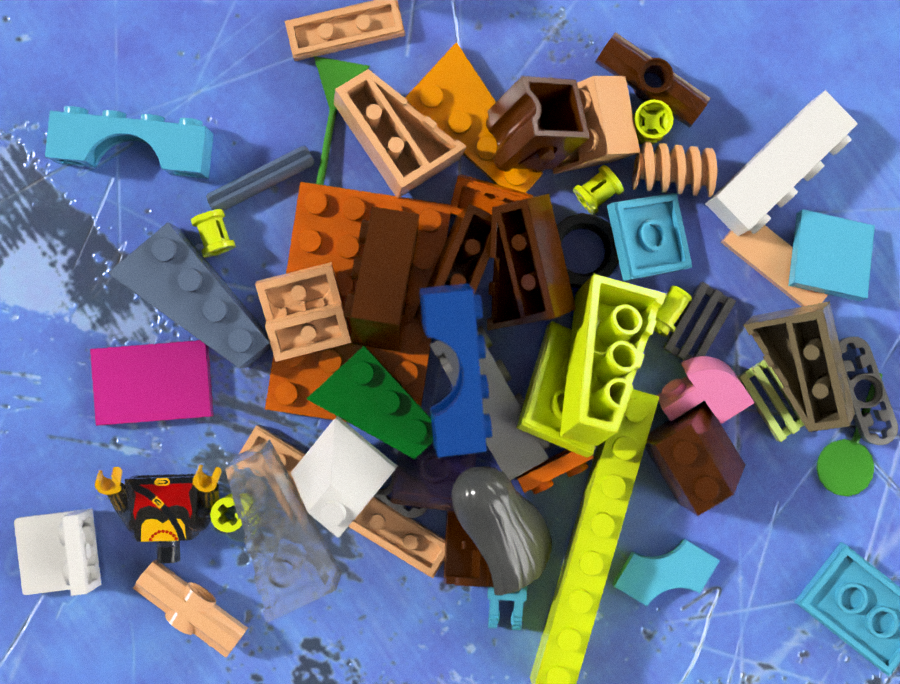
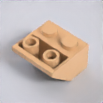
M591 76L578 82L577 85L590 138L553 169V174L612 163L640 153L626 76Z

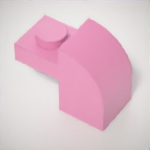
M709 356L693 357L681 362L687 376L683 379L670 381L663 387L662 392L656 395L659 396L661 408L670 421L705 401L722 424L755 403L733 369L724 361Z

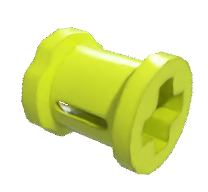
M604 164L598 168L599 173L582 186L576 185L573 188V192L579 202L592 215H595L599 211L598 207L614 194L620 195L624 192V187L618 177Z
M222 209L207 211L191 219L192 226L197 227L204 246L201 250L203 257L223 254L236 247L234 240L229 239L223 222L225 213Z
M230 493L213 505L210 513L211 522L214 527L222 532H234L250 519L251 502L243 494ZM235 505L239 511L236 512L235 517L228 519L225 513H227L229 507Z

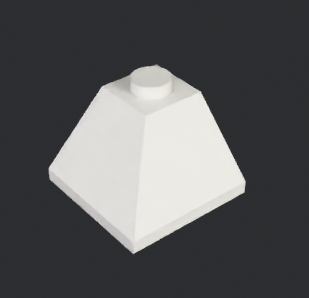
M337 416L292 470L291 475L307 512L339 538L398 466Z

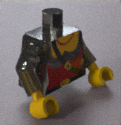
M200 464L195 474L134 475L126 478L124 485L121 482L122 469L120 467H113L112 479L106 478L102 470L98 471L95 488L101 494L107 495L113 508L127 529L134 533L135 539L138 542L156 541L157 563H175L181 561L180 541L194 539L201 531L207 529L210 524L211 509L215 502L220 500L218 481L222 470L219 467H215L212 476H208V473L203 472V465Z

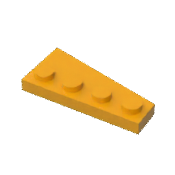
M456 42L405 97L408 100L407 103L423 116H429L437 123V127L455 141L458 139L467 146L463 155L494 184L527 193L542 177L543 172L517 168L504 172L497 168L493 159L497 151V142L486 127V120L489 117L487 111L496 101Z

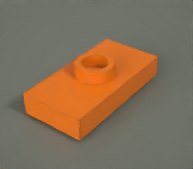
M460 174L457 176L451 201V214L458 215L469 204L492 214V207L531 198L534 195Z

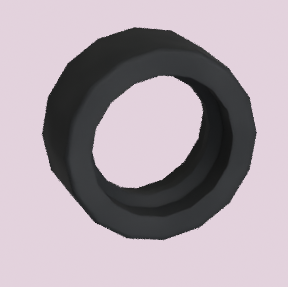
M580 213L568 216L557 224L560 242L573 230L588 229L598 234L605 248L604 260L593 272L579 274L567 269L571 287L581 288L593 274L608 278L613 273L619 261L612 228L607 221L597 215Z

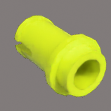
M671 286L663 305L658 309L655 318L657 322L653 331L667 337L669 332H675L676 327L674 325L688 303L692 301V296L677 286Z

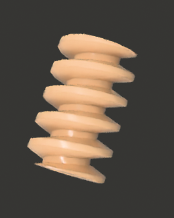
M644 141L640 147V153L636 154L634 161L632 189L636 190L640 180L643 179L645 180L647 191H651L655 182L660 181L662 193H667L672 182L676 184L677 194L682 195L686 185L691 184L693 196H698L701 187L706 186L707 195L711 198L716 188L718 173L715 151L713 148H705L700 156L698 147L690 146L685 154L682 145L675 144L669 154L667 144L659 143L654 152L651 142Z

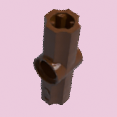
M616 32L595 61V63L614 76H626L627 85L633 88L635 95L639 99L644 101L655 99L666 103L672 110L673 117L689 128L700 116L711 99L675 74L667 61L661 58H652ZM644 74H656L661 80V87L653 88L648 86L644 80Z

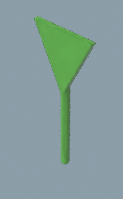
M314 56L330 109L316 184L324 185L337 109L334 106L335 89L366 71L370 66Z

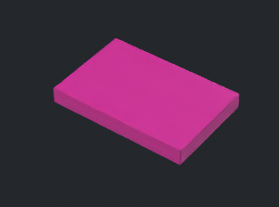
M202 341L90 349L96 426L214 416L209 347Z

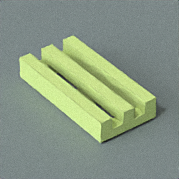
M765 360L760 361L738 375V378L755 402V408L777 442H782L787 439L788 435L795 434L800 430L799 428L805 426L783 391L782 383L772 367L769 368ZM765 368L798 419L795 421L763 372ZM755 375L786 424L784 428H780L751 382L750 378Z

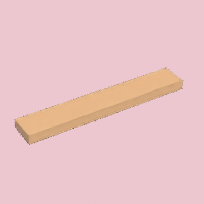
M259 424L256 425L238 454L237 459L301 497L291 472L306 453ZM375 496L348 526L431 578H434L444 561L445 538L416 520L403 516Z

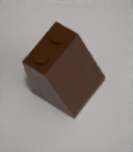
M705 401L673 421L669 420L649 432L645 449L678 504L700 516L734 495L745 468V463Z

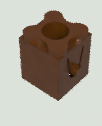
M521 76L487 111L489 117L486 120V127L497 142V151L493 158L494 163L498 169L504 172L511 171L513 168L532 169L535 172L554 169L590 138L577 81L574 79Z

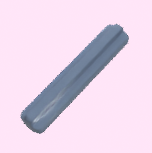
M301 146L208 193L206 196L212 210H226L313 166L314 159L306 146Z

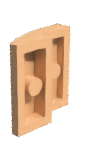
M332 262L256 281L255 286L266 320L265 328L275 362L352 343Z

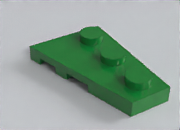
M366 346L359 349L306 398L413 459H416L433 443L431 417Z

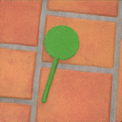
M873 384L870 386L865 402L871 400L874 396L875 389ZM863 408L862 415L870 413L871 408ZM857 428L852 440L841 439L833 441L824 447L818 456L816 466L818 478L827 490L836 495L851 496L859 494L868 487L873 478L875 467L873 458L867 448L859 443L861 436Z

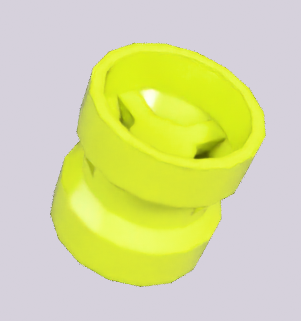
M655 99L646 101L633 114L638 143L642 145L644 141H647L654 145L662 140L672 128L673 113L670 107L663 101Z

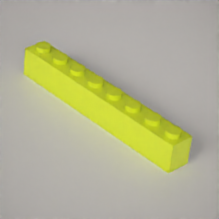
M633 389L618 432L596 448L531 671V684L577 683L659 396Z

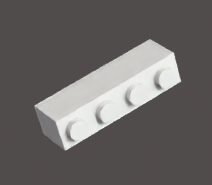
M826 90L810 101L705 204L737 236L749 230L755 234L771 219L767 213L776 204L781 208L798 193L794 186L802 178L806 181L812 179L825 166L821 160L829 152L834 156L851 141L847 134L858 123Z

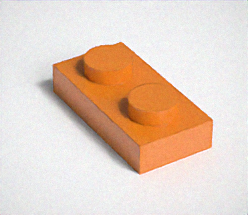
M566 449L516 478L524 493L532 490L533 494H538L554 485L553 478L565 472L568 477H571L586 470L589 467L587 461L593 459L594 456L591 455L586 458Z

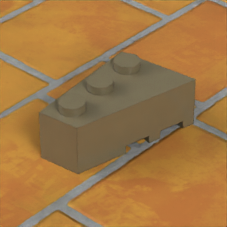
M830 301L752 316L743 326L748 334L753 336L763 352L764 360L769 368L772 367L782 383L783 391L808 432L850 426L855 412Z

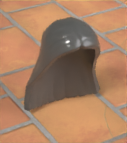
M488 466L471 467L463 471L457 477L451 494L452 505L457 519L489 566L494 594L504 595L520 591L521 588L528 586L533 580L538 579L542 575L550 558L552 537L548 526L538 509L514 488L504 472Z

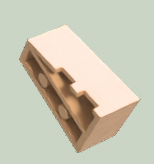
M367 69L335 89L334 106L394 195L399 198L460 160L467 146L458 139L455 141L437 127V123L429 116H423L407 103L408 100Z

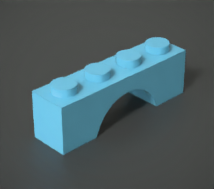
M65 106L64 112L50 110L45 157L58 164L96 167L102 156L113 146L127 141H138L149 144L158 156L161 168L170 175L209 179L213 133L206 126H203V121L180 118L179 123L164 122V117L153 114H141V120L126 118V113L114 110H103L102 116L88 114L87 109L74 106Z

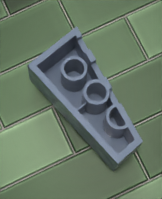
M167 222L108 272L113 278L238 368H248L271 349L266 330L181 229Z

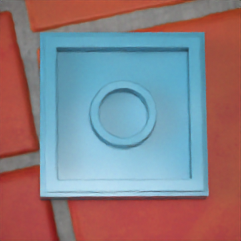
M677 193L619 201L607 205L623 281L693 268Z
M804 209L799 211L796 215L788 286L860 302L868 299L875 225Z

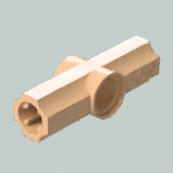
M154 560L147 567L133 587L135 591L164 611L166 620L174 628L188 635L195 634L224 657L230 654L248 629V627L216 604L215 597L208 590L196 583H187L162 563H158L157 560Z

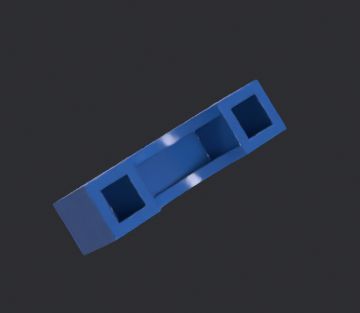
M468 283L419 288L422 324L426 336L440 340L451 347L457 355L459 365L457 381L451 392L442 401L430 407L433 446L437 457L487 452L486 438H492V424L489 413H483L482 399L489 398L487 375H480L479 359L486 358L484 336L483 334L477 335L476 319H481L483 316L480 294H474V289Z

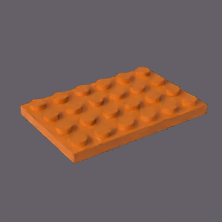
M300 182L286 273L332 262L344 309L348 292L355 293L357 280L352 279V268L355 256L363 255L365 244L359 243L362 220L369 221L372 206L419 214V230L411 279H409L405 301V315H403L400 329L399 351L366 347L412 398L422 406L432 338L426 336L422 322L414 319V316L420 304L419 288L427 287L447 240L452 205ZM346 316L347 323H348V327H349V331H350V336H351V340H352L350 317H347V316ZM348 343L275 362L273 355L265 410L334 420L337 417L336 415L306 398L363 346Z

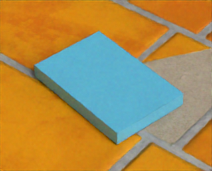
M840 542L794 602L883 673L890 676L900 664V587L854 550Z

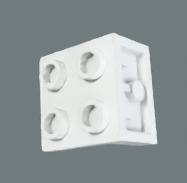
M93 508L19 517L14 520L21 586L24 595L70 590L71 596L88 594L101 585Z

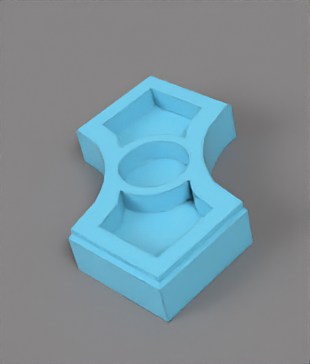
M683 539L672 551L660 556H644L632 551L612 584L625 594L648 606L657 595L670 589L686 588L701 593L720 560L688 540Z

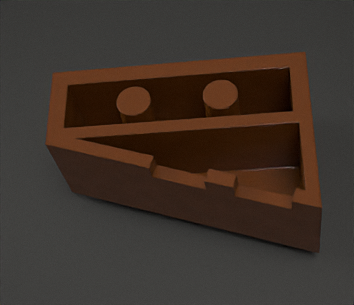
M544 194L492 207L490 258H494L493 281L489 282V295H492L491 317L487 319V331L554 319L575 310L576 306L550 195Z

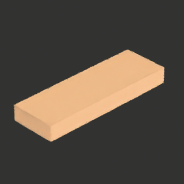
M372 0L285 21L294 61L405 36L397 0Z
M766 225L755 234L749 230L737 236L730 230L721 241L724 246L800 307L822 303L828 296V294L788 286L793 247Z

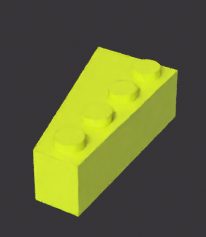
M593 274L576 292V309L573 313L560 437L598 446L618 432L634 387L632 382L636 371L642 365L645 356L643 352L647 340L655 328L657 322L655 318L658 309L663 305L666 293Z

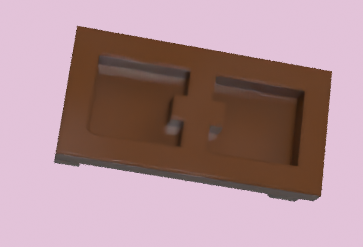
M447 505L443 583L455 584L456 586L494 587L489 566L483 555L463 529L454 512L453 505Z

